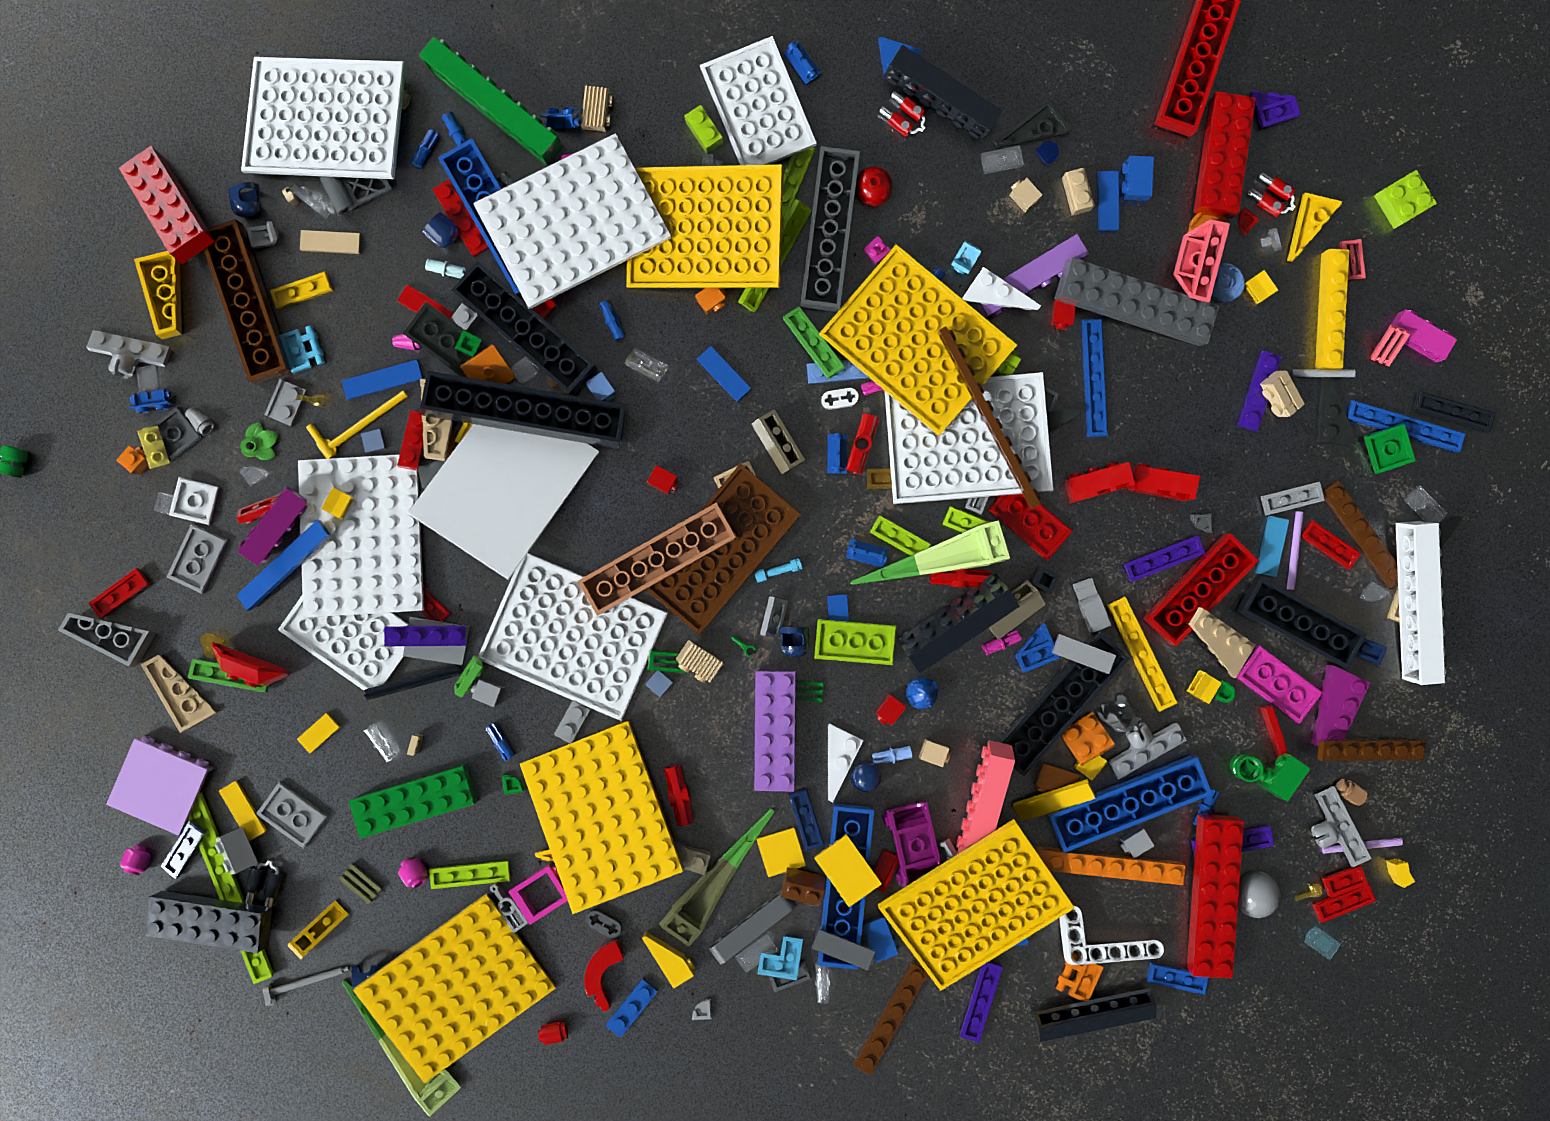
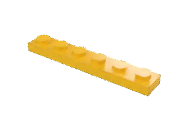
M1126 597L1107 604L1106 606L1157 710L1160 712L1177 704Z

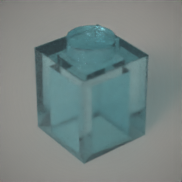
M1316 926L1307 932L1304 943L1329 960H1331L1341 943Z

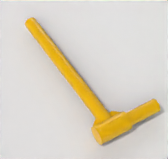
M401 391L332 441L323 438L313 423L309 424L306 428L317 442L316 445L326 459H332L337 455V446L408 396L404 391Z

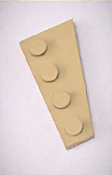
M420 379L421 400L426 379ZM422 416L424 457L445 461L453 421Z
M1199 607L1189 625L1200 639L1208 645V649L1216 655L1220 664L1228 670V674L1236 678L1254 649L1255 644L1205 609Z
M157 655L141 664L180 733L218 713L161 655Z

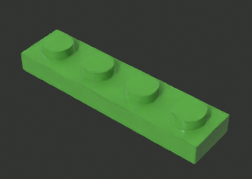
M800 306L783 316L785 323L828 380L844 370V365L823 337L819 335V332Z
M192 659L188 674L189 679L264 693L268 692L269 685L265 687L257 685L256 688L244 684L246 680L242 678L236 681L226 677L227 673L221 671L218 663Z

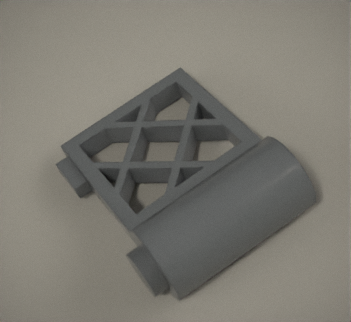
M321 176L320 181L337 214L345 215L353 211L357 206L392 191L387 179L371 178L368 187L358 184L360 178H356V181L352 182L347 180L346 177ZM375 179L383 181L386 186L380 190L372 188ZM357 187L367 190L365 197L359 200L354 195Z

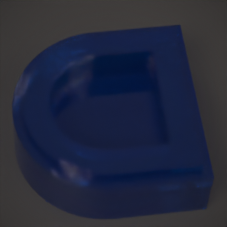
M1048 141L1037 148L1035 153L1048 166L1058 157L1059 148L1054 142Z

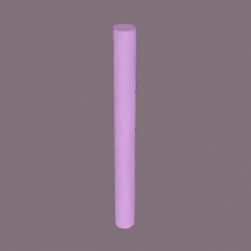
M1299 511L1295 512L1287 589L1295 590L1304 514V512Z
M1401 837L1363 841L1366 849L1403 845ZM1340 844L1322 848L1323 854L1344 852Z

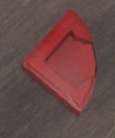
M1243 207L1238 217V224L1242 233L1246 235L1259 221V218L1246 207Z

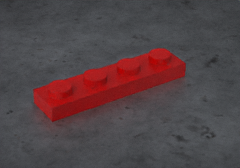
M448 179L433 188V192L450 220L458 227L459 235L471 255L476 257L489 249L451 181Z

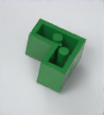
M1284 753L1276 759L1273 769L1269 767L1263 769V774L1256 783L1275 797L1288 802L1310 768L1293 756Z

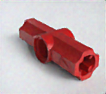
M863 413L845 470L862 475L880 418ZM860 439L866 440L868 447L860 449L857 446V441Z
M970 568L932 573L930 574V584L968 588V586L976 587L984 582L987 577L991 576V571L970 570Z
M681 765L664 768L668 785V798L670 805L673 806L677 826H686L694 823L690 806V794L684 782Z

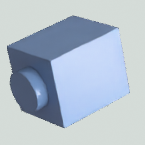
M602 372L586 382V385L597 400L611 402L615 399L614 395L617 393Z

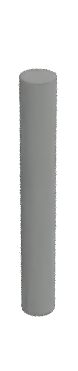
M1293 369L1292 377H1355V369Z

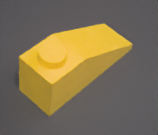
M335 900L291 940L288 947L302 960L349 914Z
M648 932L643 934V941L673 988L694 976V969L696 967L691 958L687 959L683 953Z

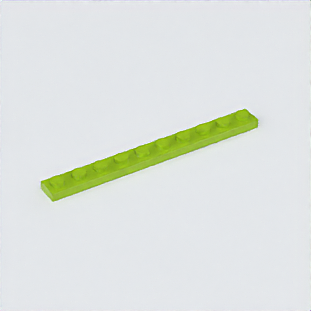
M199 793L188 820H194L207 831L199 848L220 900L245 903L235 874L231 875L230 872L225 870L223 865L225 859L222 853L219 854L215 847V843H217L216 838L219 837L204 796L202 793ZM264 949L259 953L241 951L253 984L274 976Z

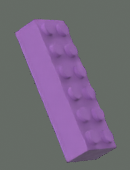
M756 671L754 791L794 792L796 789L797 671Z

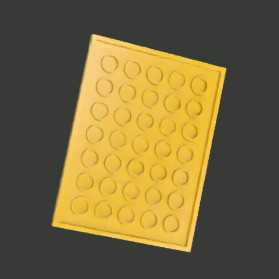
M783 165L635 168L668 229L671 239L627 260L628 288H780Z
M898 245L892 248L819 333L827 343L938 436L944 432L972 399L938 335L939 329L946 326L948 330L951 329L956 337L955 344L964 351L966 356L964 361L967 366L971 365L975 373L973 378L981 386L988 381L1017 347L1016 343Z
M630 721L520 763L572 914L684 871Z
M1015 819L878 904L880 911L940 991L1075 908Z
M486 893L357 985L353 991L425 1084L556 989V986L517 933L512 932L498 911L497 906Z

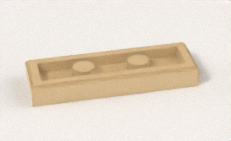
M301 230V251L360 254V233Z

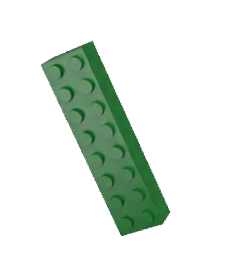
M433 37L419 54L426 67L548 166L562 149L560 139L557 137L558 134L551 127L546 129L536 115L530 116L527 108L520 102L515 103L511 99L512 96L504 89L500 91L496 87L497 84L487 76L485 79L475 65L471 64L469 66L465 62L466 59L459 52L454 53L443 39L438 41Z

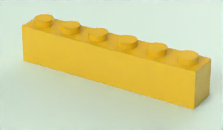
M1328 249L1321 253L1315 369L1343 368L1349 250Z

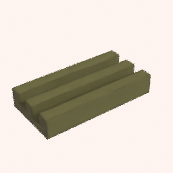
M354 863L339 878L340 881L367 904H370L383 889ZM353 870L375 889V892L352 874L351 871ZM347 876L350 879H352L357 885H359L364 891H366L370 895V897L365 892H363L358 886H356L352 881H350L347 878Z

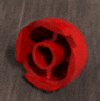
M872 166L865 168L858 174L856 179V198L860 203L868 207H879L885 204L892 194V178L881 167Z

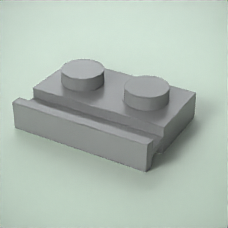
M279 379L264 415L293 427L308 391Z

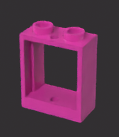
M552 863L546 865L508 891L529 925L568 901L557 868ZM547 873L562 897L537 913L522 888Z

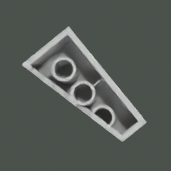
M67 613L58 631L134 668L138 667L156 635L154 632L72 613Z

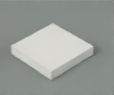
M179 477L169 515L210 525L220 487Z

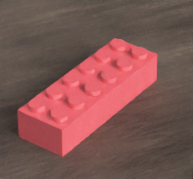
M988 740L987 747L983 746L981 758H983L982 765L979 764L976 771V776H978L977 783L974 782L971 789V794H973L972 801L968 800L966 812H968L967 819L963 818L961 825L963 833L962 836H958L956 843L958 848L957 854L996 830L1015 763L1012 745Z

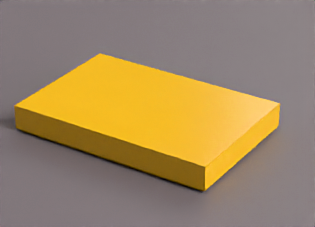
M847 834L814 857L849 907L882 884Z

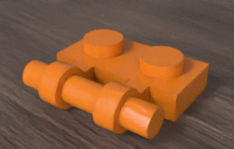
M1074 952L1072 953L1073 959L1077 961L1079 955ZM1065 961L1066 966L1062 975H1059L1057 979L1059 982L1056 989L1063 992L1067 985L1071 987L1068 993L1070 996L1083 1002L1089 1001L1104 967L1098 963L1070 965ZM1073 969L1078 971L1074 981L1069 979Z

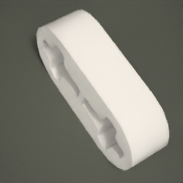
M853 388L828 391L823 394L821 403L824 408L829 410L850 407L857 403L858 393ZM847 392L855 395L852 402H849L848 399L841 400V397L847 396ZM828 395L839 399L834 401L832 406H829L828 402L825 403Z

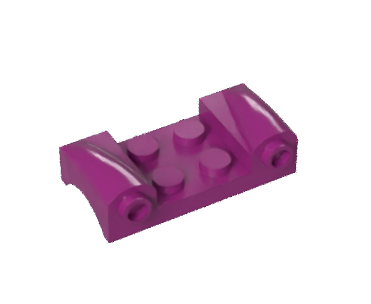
M920 801L885 811L883 822L885 827H889L892 830L901 867L898 868L899 873H896L897 882L899 885L902 884L903 887H906L941 865L928 804L925 801Z

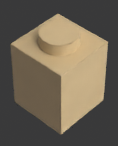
M1028 178L1023 181L1018 180L1011 187L1012 192L1009 195L1024 212L1028 211L1042 197L1041 192Z
M925 739L919 758L943 767L944 763H948L951 752H948L949 748L947 746Z

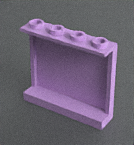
M149 736L135 738L106 805L176 835H181L187 825L186 823L206 776L214 767L208 765L209 762L203 759L196 760L191 758V755L187 752L172 750L173 747L168 744L161 743L160 745Z

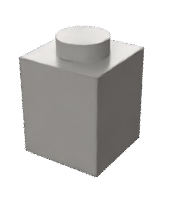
M462 303L450 318L469 333H472L482 320L480 316Z
M480 679L473 684L471 693H473L472 699L495 707L499 702L504 687L485 679Z
M1140 826L1120 838L1123 843L1120 845L1126 855L1129 854L1133 858L1154 847L1146 831Z

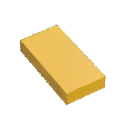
M325 713L297 740L311 754L341 726L329 713Z

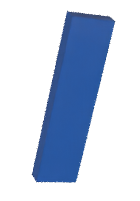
M413 360L342 380L346 399L351 400L424 378L419 360Z

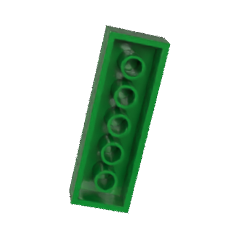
M464 764L358 796L348 802L359 839L474 805L478 802L468 765Z

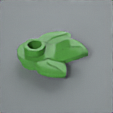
M260 422L254 423L246 430V438L240 444L241 452L247 457L256 456L261 460L272 459L276 454L271 447L276 443L279 435L274 431H263ZM253 444L254 448L249 450L247 449V445Z

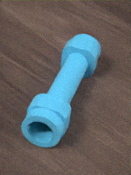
M797 558L790 560V563L767 570L761 569L754 571L757 583L771 576L791 570L793 572L801 570L802 566L800 559Z

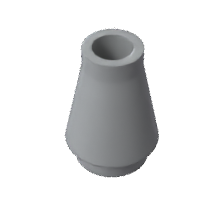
M194 407L186 411L185 416L198 434L208 435L212 432L215 425L211 418L197 411Z

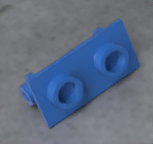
M795 42L788 45L789 49L783 52L805 84H808L822 74L800 42L796 44Z
M574 106L559 110L558 107H552L547 109L546 113L540 115V118L546 117L545 125L552 129L563 128L564 126L565 128H577L582 123L578 113L582 112L583 109H574Z
M163 389L151 391L152 399L149 398V392L133 394L129 399L130 403L134 404V406L128 408L136 410L137 413H147L151 408L167 410L169 409L168 406L175 405V403L169 402V398L172 397L171 391Z
M828 434L827 473L847 474V470H845L847 466V434Z
M851 539L846 558L884 568L889 549Z

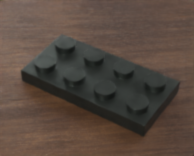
M425 301L402 334L458 375L467 377L460 365L471 359L472 356L455 348L464 329ZM480 342L474 356L486 349L487 346Z

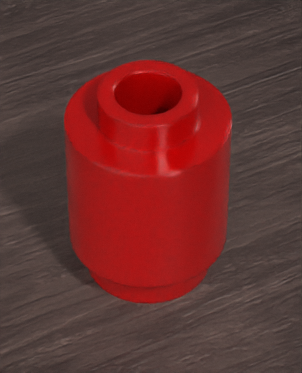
M559 1021L541 1025V1030H538L539 1041L543 1042L544 1045H549L568 1039L566 1022L561 1023Z

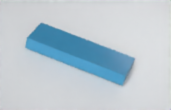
M1268 516L1255 573L1277 577L1289 520Z

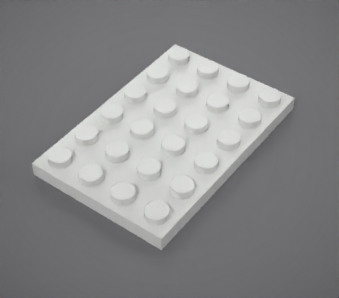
M773 36L700 65L740 165H770L817 145Z
M302 595L278 630L362 690L386 684L405 657L403 656L404 646L384 647V626H408V623L394 613L305 618L303 617Z

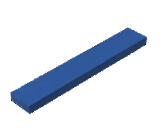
M1084 319L1081 321L1087 437H1107L1108 424L1102 319Z
M1356 400L1350 401L1347 412L1349 421L1380 430L1403 423L1410 439L1457 453L1461 452L1466 433Z
M316 520L237 594L247 611H251L331 536L321 520Z

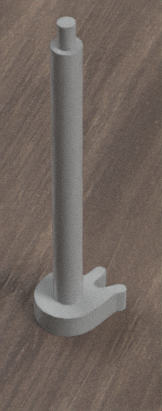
M336 968L275 988L271 985H266L263 987L265 1005H274L277 1002L276 994L343 974L349 968Z

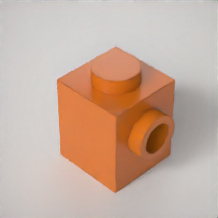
M705 288L696 294L695 298L708 315L713 310L717 312L725 306V295L727 293L723 288Z
M129 445L116 460L133 474L141 475L149 466L141 446Z

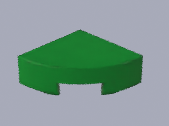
M508 774L502 775L504 795L525 791L522 782L518 778Z

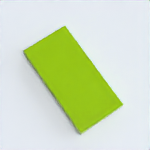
M818 619L814 659L893 665L896 626Z

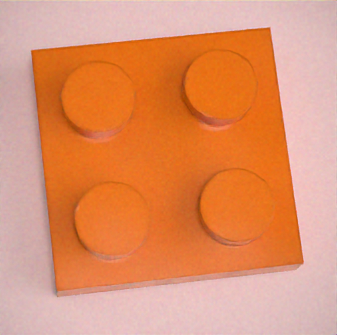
M1093 712L1071 724L1061 735L1081 766L1115 746V743Z

